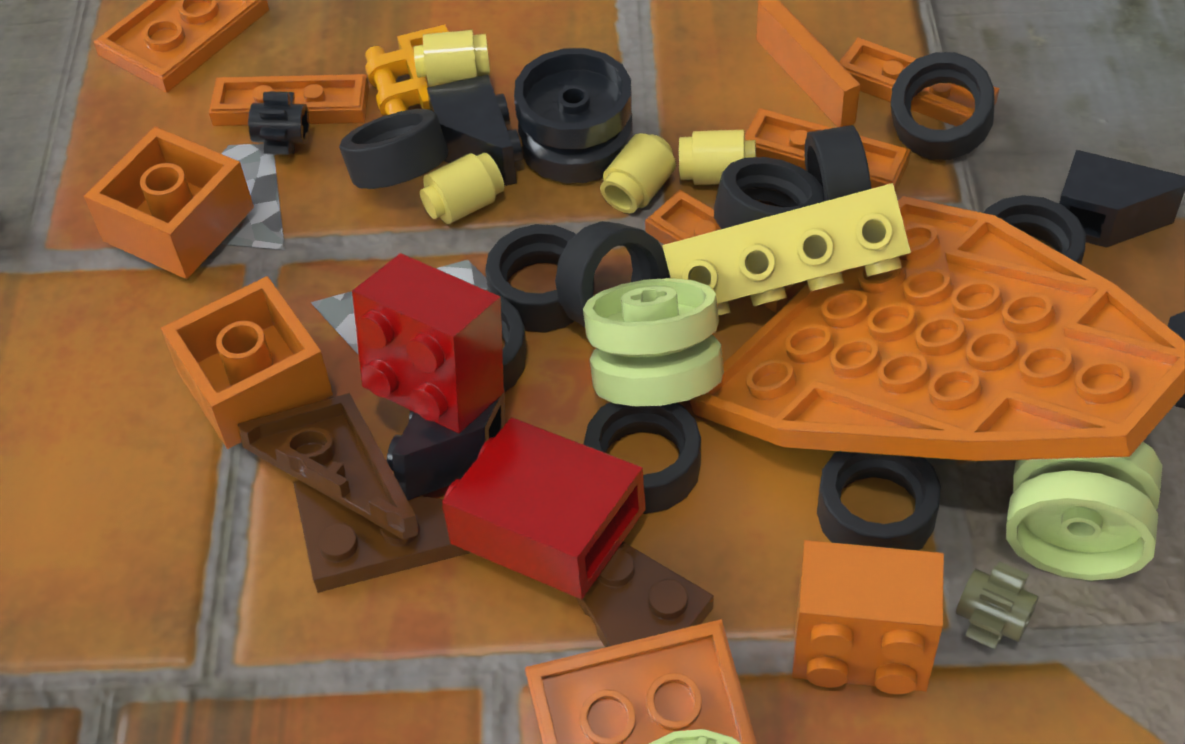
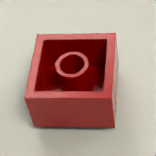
M399 253L352 290L362 387L370 390L376 396L384 397L419 414L422 418L434 421L458 434L504 393L500 296L402 253Z

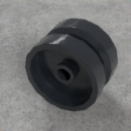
M563 48L542 54L527 64L515 80L514 102L518 119V136L523 158L527 166L542 177L561 183H587L603 178L604 171L633 137L631 78L623 64L608 54L587 48Z

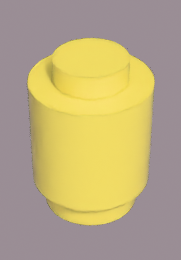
M473 30L423 34V45L414 46L417 78L427 77L429 87L483 75L491 76L486 34L473 35Z
M744 129L693 131L692 137L679 138L680 179L693 180L694 185L719 184L722 172L730 163L743 158L756 157V140H745Z
M635 134L603 173L604 181L600 186V190L605 200L612 207L623 213H634L637 208L646 207L676 168V160L673 156L672 148L663 138L657 135Z
M484 152L476 156L469 153L424 175L423 182L425 188L420 189L419 193L426 211L433 219L440 217L446 224H451L493 203L496 195L504 191V181L498 166L489 154Z

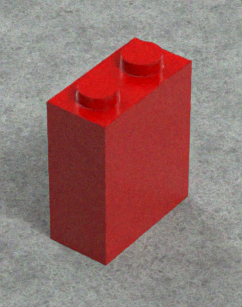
M511 417L495 437L489 438L484 443L477 460L461 479H456L451 483L445 493L442 509L445 514L450 544L579 599H583L646 510L643 467Z

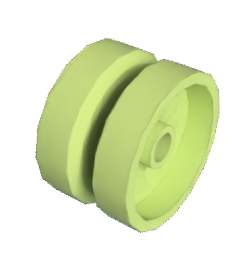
M675 278L647 279L603 290L587 300L583 308L586 337L590 344L596 348L590 358L593 388L599 397L615 404L635 407L662 406L698 397L708 393L721 383L724 374L721 343L712 335L716 332L719 323L717 297L709 285L694 280Z
M1142 442L1130 457L1016 460L1013 475L1014 493L1010 496L1006 523V540L1019 557L1038 569L1061 577L1093 581L1117 579L1140 571L1154 558L1158 512L1156 510L1159 505L1162 463L1154 449L1145 442Z

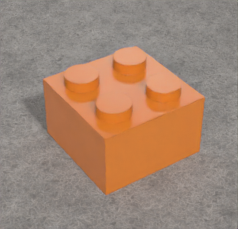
M156 126L84 195L103 242L185 279H188L254 208L240 161Z
M268 276L161 327L177 372L226 449L241 443L239 423L319 402L333 395L321 350Z
M804 540L796 612L792 678L806 679L814 685L827 688L839 687L844 684L875 686L882 692L897 695L907 694L914 690L927 692L943 628L944 553Z

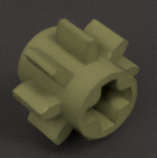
M1000 561L997 566H994L991 575L975 569L965 586L956 609L957 615L968 619L970 622L965 636L994 650L998 643L1000 644L1003 636L1020 642L1039 599V596L1023 588L1029 574Z

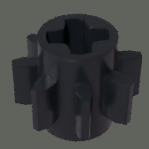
M264 92V103H252L250 106L248 117L250 139L252 142H264V154H294L295 143H307L310 127L308 107L306 104H294V92Z

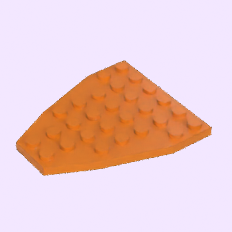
M902 196L898 200L911 251L910 254L899 256L902 268L867 277L865 266L841 271L844 283L810 291L807 285L723 363L724 374L721 383L708 393L690 399L689 402L694 414L787 448L968 461L1130 457L1185 394V340L1116 284L997 216Z

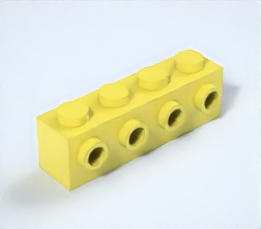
M893 183L662 245L670 278L694 280L709 285L716 293L718 315L731 312L728 301L749 295L751 296L753 306L787 298L784 286L806 280L810 291L844 283L841 271L865 266L867 277L902 268L899 256L911 253Z

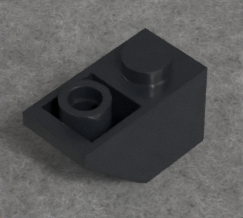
M483 75L428 87L427 93L430 110L437 114L448 146V156L444 161L451 163L469 153L478 156L485 152L492 157L498 166L504 185L517 184L515 161L523 160L520 139L516 129L507 130L506 125L510 124L506 98L503 93L495 95L489 76Z
M1076 150L1059 204L1065 206L1078 217L1086 233L1087 243L1107 248L1173 224L1185 192V176Z
M505 388L504 393L460 434L434 421H428L410 410L408 425L402 435L396 434L393 437L387 453V463L392 472H394V476L407 500L447 487L456 479H461L477 460L484 443L489 438L495 437L505 425Z

